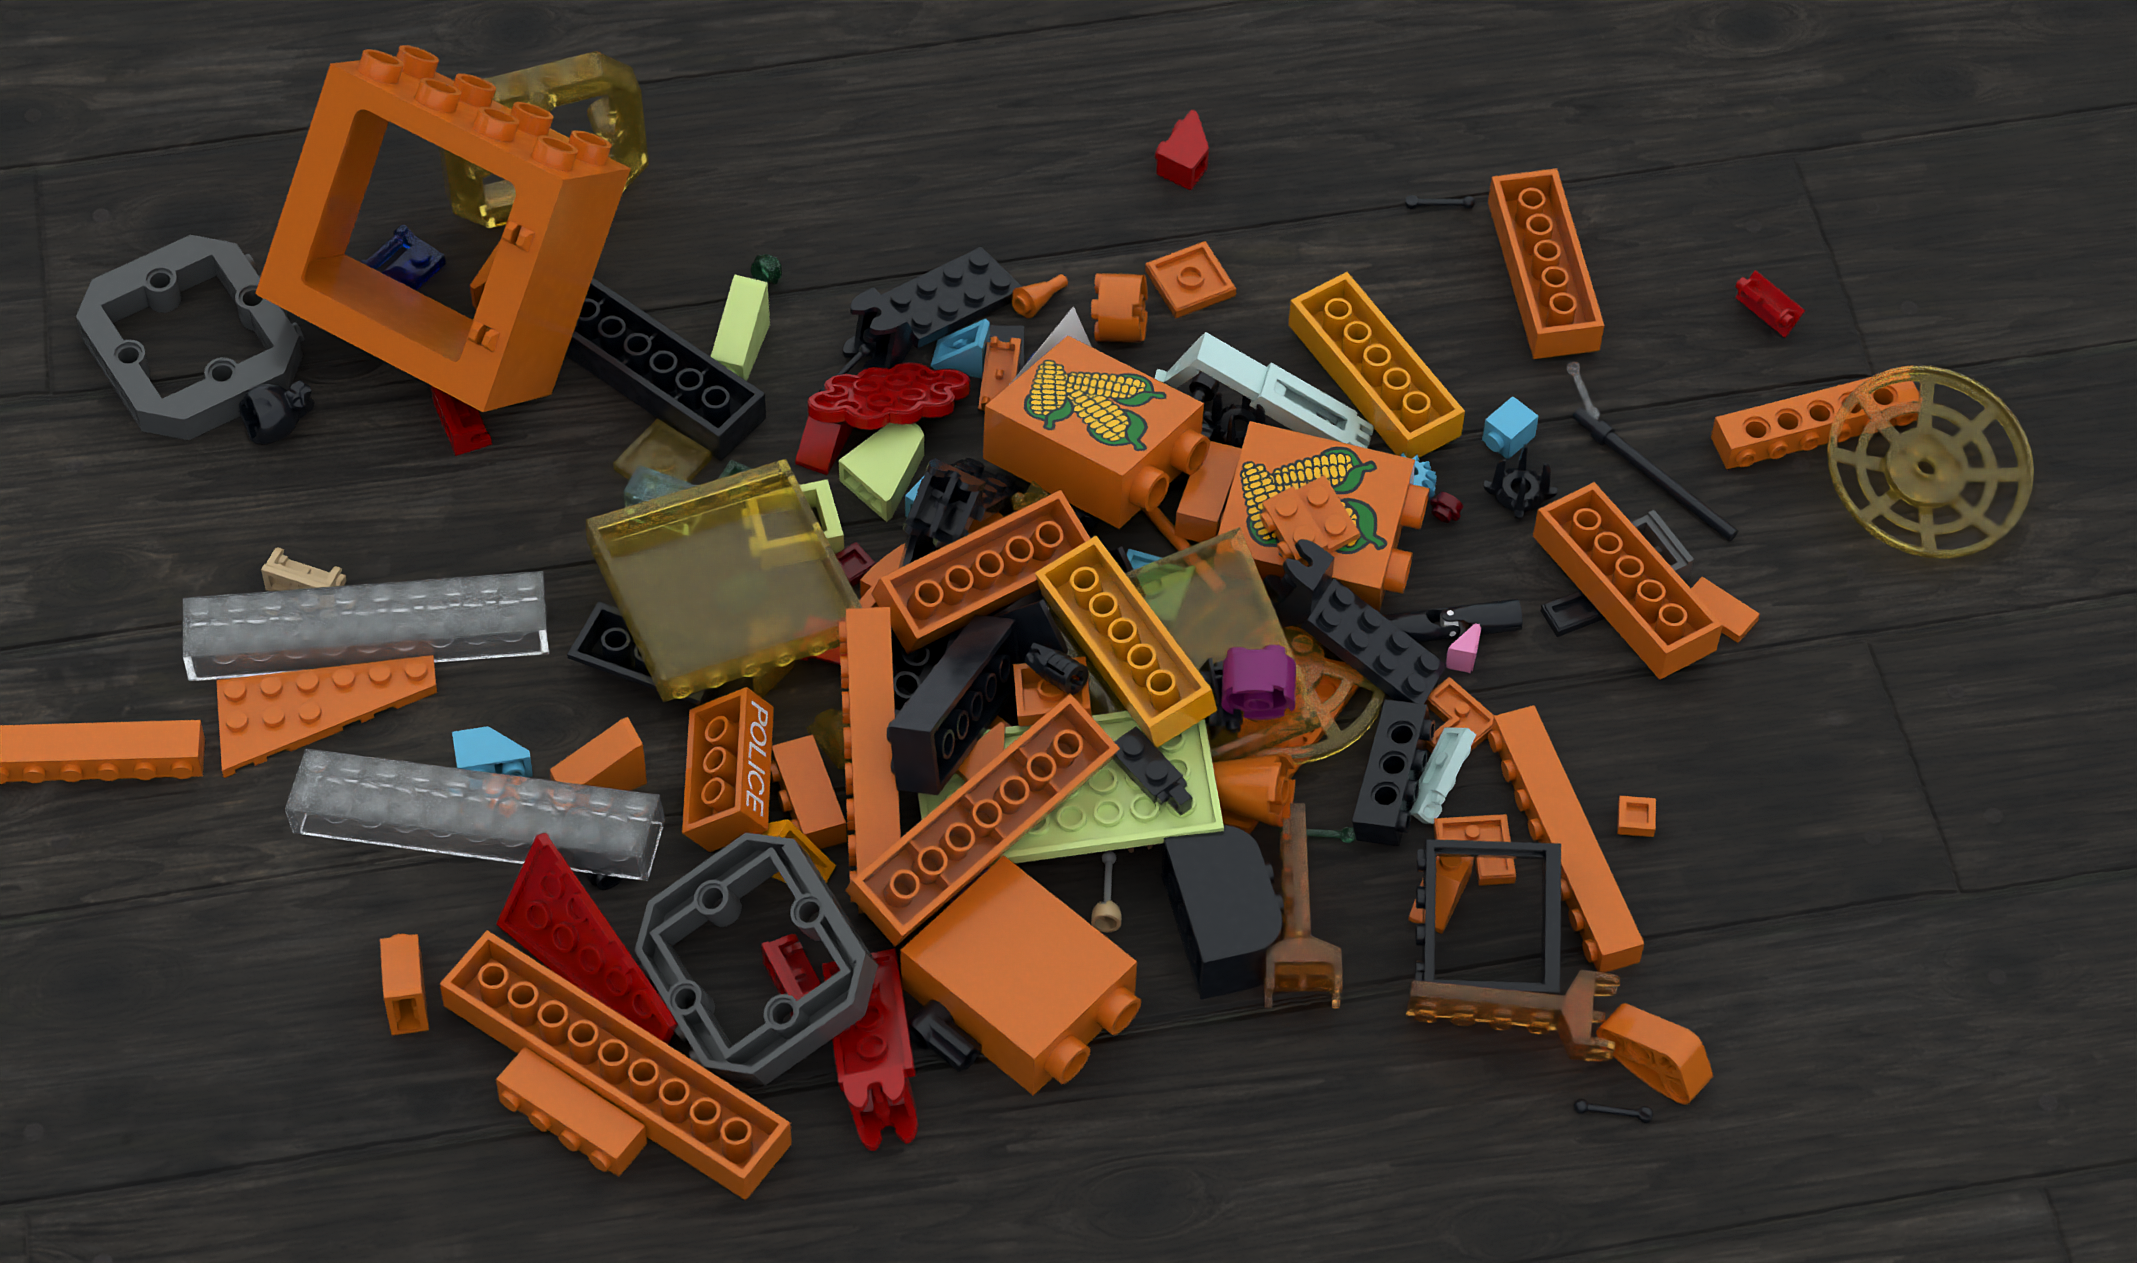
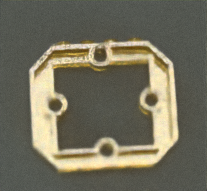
M595 51L484 79L496 87L493 100L512 109L514 102H525L550 112L557 106L601 96L602 99L595 101L589 106L587 117L594 135L611 143L612 147L608 157L631 168L624 190L649 165L642 94L631 66ZM438 146L445 191L453 214L488 228L505 225L516 197L514 185L507 180L483 185L482 178L492 174L491 172Z

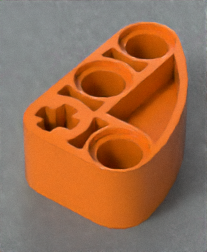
M1625 1003L1621 1004L1596 1030L1597 1037L1603 1046L1630 1072L1654 1090L1680 1104H1689L1713 1078V1072L1704 1045L1697 1035L1682 1026Z

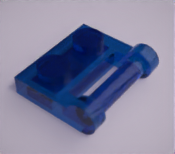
M400 225L393 231L394 236L371 257L360 261L376 270L397 250L404 246L408 250L386 268L382 274L414 290L419 289L446 264L444 254L416 237L405 225Z

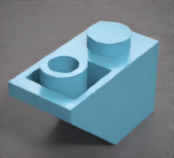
M489 726L452 732L461 788L468 786L482 787L488 783L500 781L514 782L533 776L529 750Z

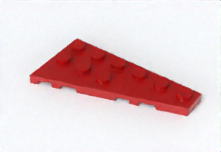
M546 833L536 835L496 925L554 973L668 1045L675 1032L674 1030L678 1026L672 1013Z

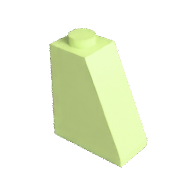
M739 275L734 276L711 354L713 359L746 381L770 326L768 282Z
M889 423L839 460V481L886 522L893 517L924 457L925 436L922 429L916 423L905 425Z

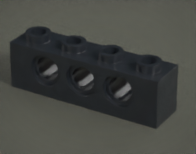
M1385 699L1352 819L1357 841L1400 846L1402 834L1408 833L1411 823L1410 804L1417 801L1419 793L1418 774L1419 771L1424 772L1426 768V743L1433 740L1435 733V720L1430 719L1426 704ZM1386 802H1392L1391 804H1388V805H1382V804H1384V803H1386Z

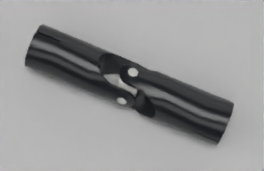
M1518 599L1383 615L1418 643L1460 637L1475 623L1480 624V635L1518 631L1522 629L1523 625L1522 610ZM1435 622H1440L1441 626L1436 625V624H1433V623H1435Z

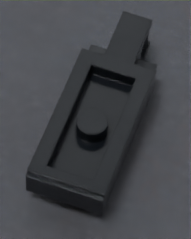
M1137 726L1114 741L1120 749L1113 757V760L1153 803L1158 802L1162 805L1167 801L1180 816L1192 808V797L1185 789L1187 782L1183 775Z

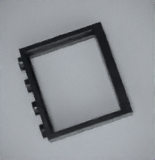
M1427 839L1424 843V849L1417 850L1416 862L1417 871L1423 872V886H1417L1416 908L1423 909L1422 923H1416L1415 931L1416 946H1422V961L1416 960L1415 983H1422L1421 993L1556 997L1560 993L1561 843ZM1436 856L1542 859L1541 983L1434 980Z

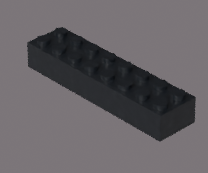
M592 278L566 356L716 459L722 461L766 419L765 393Z

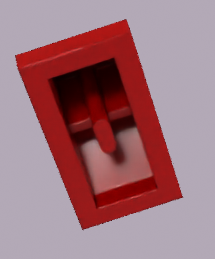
M808 415L795 464L828 475L854 427L846 421L825 423L816 421Z

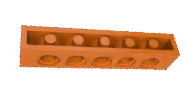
M1904 368L1715 417L1711 439L1726 469L1747 467L1754 462L1770 458L1778 459L1786 454L1800 450L1809 451L1823 444L1843 442L1850 437L1866 433L1874 434L1881 429L1896 425H1908L1917 420L1923 399L1907 369Z

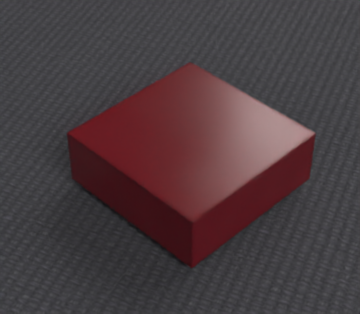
M857 542L828 558V566L848 589L860 583V579L876 564Z

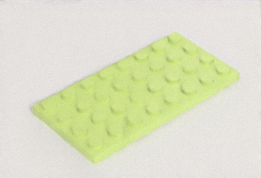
M1128 711L1092 715V718L1113 741L1119 739L1135 726L1143 733ZM1205 718L1157 748L1183 775L1187 782L1185 789L1192 797V808L1180 816L1167 801L1162 805L1158 802L1153 803L1112 759L988 867L995 864L1003 855L1015 864L1162 844L1165 837L1224 831ZM1033 725L1005 727L1004 749ZM991 729L986 730V732L983 734V736H984L987 732H989ZM954 773L939 795L918 793L921 820L966 782Z

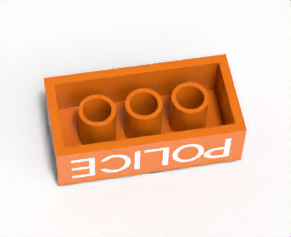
M748 687L689 710L682 833L708 852L729 845L744 833L760 834L768 830L774 707Z

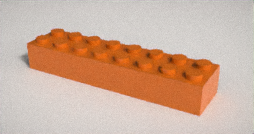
M890 607L846 609V621H839L840 654L847 653V656H840L841 688H849V691L842 692L843 724H850V727H843L844 758L852 759V763H845L846 795L854 796V799H846L848 830H855V835H848L849 866H857V871H849L850 882L901 838L899 793L896 787L895 775L891 772V743L887 740L888 725L895 719ZM858 906V912L864 913L863 910Z
M1069 694L854 877L845 891L896 947L1108 764L1120 748L1079 702Z

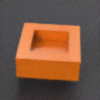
M1619 796L1617 834L1654 837L1656 830V798Z

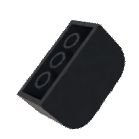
M1224 825V831L1165 837L1161 877L1200 999L1203 1000L1248 990L1264 984L1271 978L1277 967L1280 937L1283 933L1282 915L1285 914V908L1281 894H1275L1272 884H1274L1272 866L1270 862L1264 863L1257 842L1244 830L1229 825Z

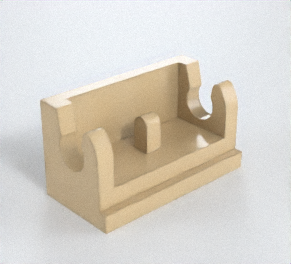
M275 548L267 563L261 569L265 590L330 611L347 581L346 575L341 574L342 568L335 566L331 572H327L290 560L288 556L283 555L284 549Z

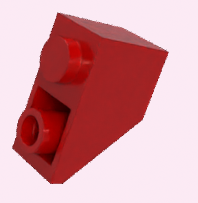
M1191 110L1184 120H1178L1170 138L1166 142L1162 141L1155 152V159H1157L1156 174L1190 191L1208 168L1209 146L1197 112Z

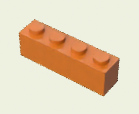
M526 1047L519 1052L496 1078L499 1100L506 1108L513 1112L519 1110L528 1116L530 1122L536 1128L544 1132L549 1130L558 1136L560 1142L566 1148L574 1152L579 1150L588 1156L590 1162L601 1171L606 1172L609 1170L619 1177L647 1145L645 1125Z

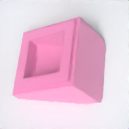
M1475 623L1448 648L1446 668L1468 673L1473 671L1481 633L1480 624Z

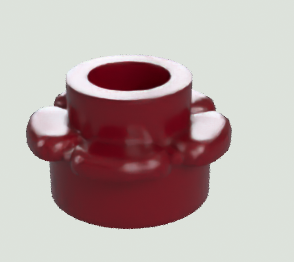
M1440 492L1437 498L1430 500V504L1433 506L1432 514L1440 521L1449 523L1451 520L1457 521L1461 517L1460 512L1464 506L1453 495Z

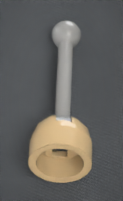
M1106 851L1102 855V861L1105 864L1104 901L1097 903L1093 908L1091 924L1098 931L1113 932L1121 926L1120 907L1111 901L1112 864L1116 861V854L1113 851Z

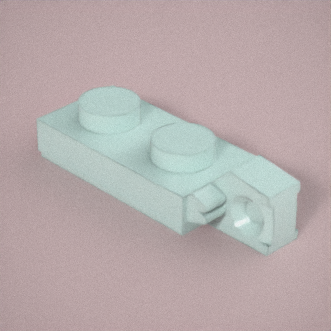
M1444 728L1426 764V768L1419 779L1417 801L1414 802L1410 811L1411 815L1422 823L1434 824V818H1438L1442 812L1441 805L1445 801L1448 792L1454 787L1456 776L1463 761L1469 756L1471 745L1477 735L1468 728Z

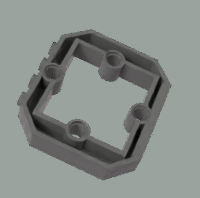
M189 235L91 280L76 315L79 332L85 345L141 431L191 440L240 417L239 404L251 388L263 384L279 385L286 390L291 387L303 358L301 342L304 341L303 333L296 322L291 323L289 321L287 310L255 294L260 280L259 275L256 273V264L249 253L244 255L237 243ZM217 276L237 305L241 324L247 329L254 330L266 351L238 364L229 358L214 359L205 367L204 380L162 399L149 380L150 368L144 346L135 340H123L113 323L147 307L159 313L173 311L181 303L182 291Z
M744 833L650 899L646 906L634 950L641 961V964L638 966L651 984L654 983L658 990V995L678 1023L674 1031L683 1042L688 1040L693 1048L689 1052L690 1058L721 1079L767 1085L863 1018L866 1014L878 967L875 959L804 848L795 839L754 833ZM779 871L796 898L790 910L792 922L810 939L823 941L840 971L798 1001L788 994H779L772 997L764 1008L766 1023L735 1045H732L714 1016L715 1003L713 998L693 981L673 945L707 921L718 927H727L733 924L741 913L742 904L740 898ZM723 898L721 904L713 909L714 903L718 899ZM820 911L818 917L814 921L809 922L810 917ZM696 998L695 1003L686 1009L687 1003L691 999ZM793 1012L792 1018L783 1024L784 1017L788 1013Z

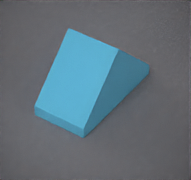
M983 319L938 339L930 366L935 370L954 369L971 377L982 378L987 342H990V322Z

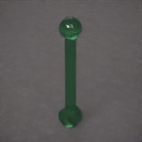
M1284 824L1283 827L1279 828V833L1284 838H1289L1292 835L1341 838L1345 843H1351L1355 840V832L1351 827H1345L1342 831L1293 828L1290 824Z

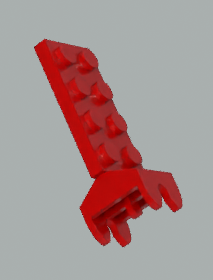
M895 948L871 953L878 967L866 1014L833 1038L838 1083L841 1092H845L862 1144L872 1151H876L882 1141L881 1131L886 1126L895 1127L897 1137L905 1144L910 1143L915 1138L918 1130L917 1111L909 1077L916 1076L899 961ZM835 961L822 964L824 982L840 971Z

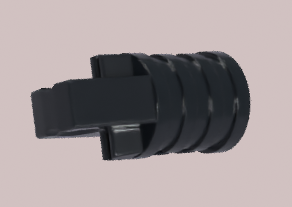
M1033 643L1024 659V662L1042 679L1067 694H1077L1083 689L1088 680V668L1060 650H1053ZM1072 675L1079 677V681L1074 679Z

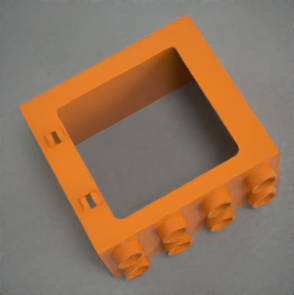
M407 45L399 46L396 56L377 50L365 49L360 60L331 63L255 294L482 412L551 395L631 168L609 158L608 155L612 147L611 143L597 135L574 130L569 138L550 129L554 116L541 107L525 102H514L512 109L494 101L493 97L496 87L482 78L459 73L456 75L455 80H452L437 73L436 69L439 59L430 52ZM389 121L511 182L515 187L516 197L473 320L345 255ZM521 227H525V229L522 232H520Z

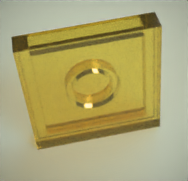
M656 419L613 463L614 471L666 504H669L712 460V454L709 450L661 420Z

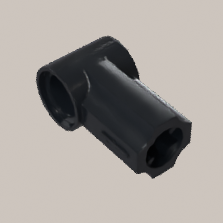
M930 1000L908 1020L911 1041L924 1050L931 1048L958 1072L967 1070L981 1052V1045L957 1026L949 1011L936 1000Z

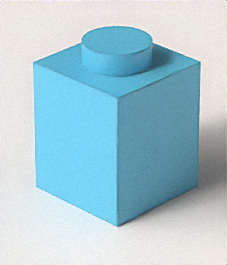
M1512 396L1485 419L1482 440L1492 451L1500 453L1508 460L1524 444H1527L1535 437L1539 416Z

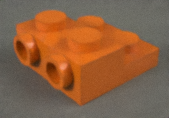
M1325 475L1298 489L1292 486L1262 502L1263 513L1259 514L1260 519L1267 532L1271 533L1274 531L1280 542L1277 543V547L1284 560L1289 558L1298 560L1305 566L1309 565L1299 555L1294 546L1301 539L1309 540L1319 545L1330 554L1360 538V532Z
M1086 656L1072 658L1087 667ZM1026 663L1013 664L1019 727L1034 725L1069 694L1042 679ZM1072 675L1074 679L1079 681V677ZM1088 677L1083 689L1072 696L1092 717Z

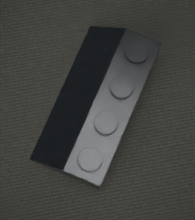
M599 601L567 654L568 659L698 705L715 700L730 675V647Z

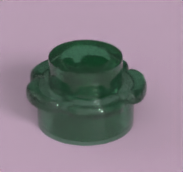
M769 254L758 255L755 258V262L751 265L750 269L753 278L768 282V285L771 283L777 284L782 277V267L779 260Z

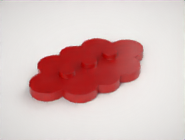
M901 363L891 369L867 368L858 375H836L826 381L824 391L809 397L808 415L816 421L825 423L846 421L852 427L867 430L882 428L889 423L912 424L919 421L922 417H942L953 412L954 402L969 395L970 378L958 370L940 369L932 371L919 363Z

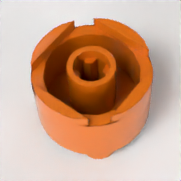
M1096 273L1095 293L1098 294V299H1092L1091 303L1092 320H1098L1095 322V341H1144L1148 311H1145V300H1148L1146 276L1138 274Z

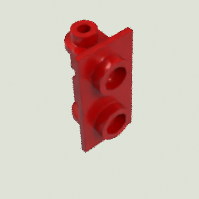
M1756 270L1749 279L1742 277L1735 285V288L1738 289L1736 298L1784 338L1787 337L1806 311Z

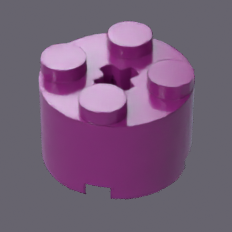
M1268 645L1263 649L1248 650L1244 647H1232L1227 650V657L1223 661L1222 707L1225 711L1234 715V708L1244 711V718L1268 720L1285 716V709L1290 708L1291 712L1295 709L1296 662L1285 654L1284 647Z

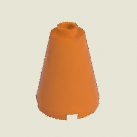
M1281 753L1212 762L1220 808L1273 827L1284 826L1281 819L1289 818L1295 793V780L1289 779L1288 768L1295 769L1291 755Z

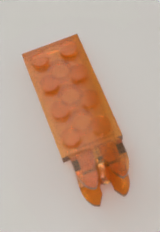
M1290 803L1289 817L1282 818V837H1280L1279 843L1280 859H1283L1281 891H1284L1285 899L1283 900L1285 914L1282 915L1283 923H1286V932H1284V941L1266 950L1263 973L1264 1008H1272V992L1330 991L1332 1008H1340V992H1342L1341 948L1311 936L1305 803Z
M1580 970L1564 996L1412 980L1407 1000L1406 1015L1414 1016V1019L1420 1022H1435L1437 1018L1452 1020L1453 1024L1459 1026H1472L1474 1022L1489 1023V1027L1497 1030H1509L1512 1026L1527 1027V1031L1536 1034H1546L1550 1030H1556L1557 1028L1569 1059L1609 1061L1612 1060L1613 1051H1616V1043L1610 1040L1591 1037L1592 1022H1605L1604 1012L1593 1011L1594 996L1616 995L1617 986H1620V977L1609 973Z

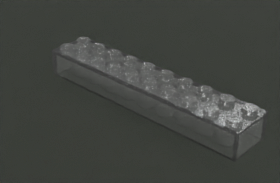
M543 571L183 598V660L189 681L238 678L433 655L435 663L549 654L547 600Z
M305 748L285 807L293 833L519 864H524L536 835L546 833L572 871L648 881L665 822L660 795L307 748Z

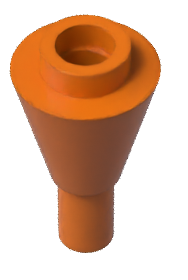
M1060 274L1048 282L1015 288L1012 292L1013 308L1025 318H1033L1054 293L1068 285L1067 278Z

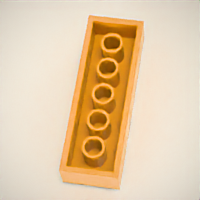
M1348 272L1291 300L1289 327L1367 421L1373 425L1377 433L1396 455L1401 456L1404 453L1407 458L1412 459L1418 454L1420 458L1462 435L1464 409Z
M1094 536L1035 572L1042 596L1156 748L1217 711L1211 687L1097 536Z

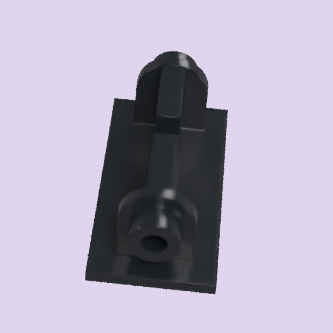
M1209 657L1199 669V673L1211 687L1217 707L1216 712L1205 718L1206 727H1209L1211 739H1215L1222 729H1226L1228 734L1240 732L1243 718L1240 709L1234 708V715L1223 709V661L1213 664L1212 657Z

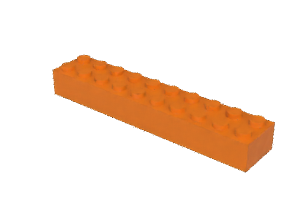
M488 930L440 983L444 1007L517 1054L524 1047L530 1049L645 1125L646 1137L744 1200L751 1195L792 1144L789 1121Z

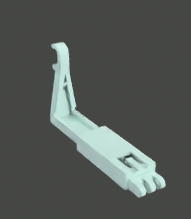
M1207 332L1197 339L1168 372L1157 369L1154 379L1176 389L1202 371L1251 399V407L1256 409L1257 404H1260L1265 410V415L1295 432L1363 448L1369 446L1370 436L1373 434V425L1357 416V411L1273 363H1270L1267 367Z

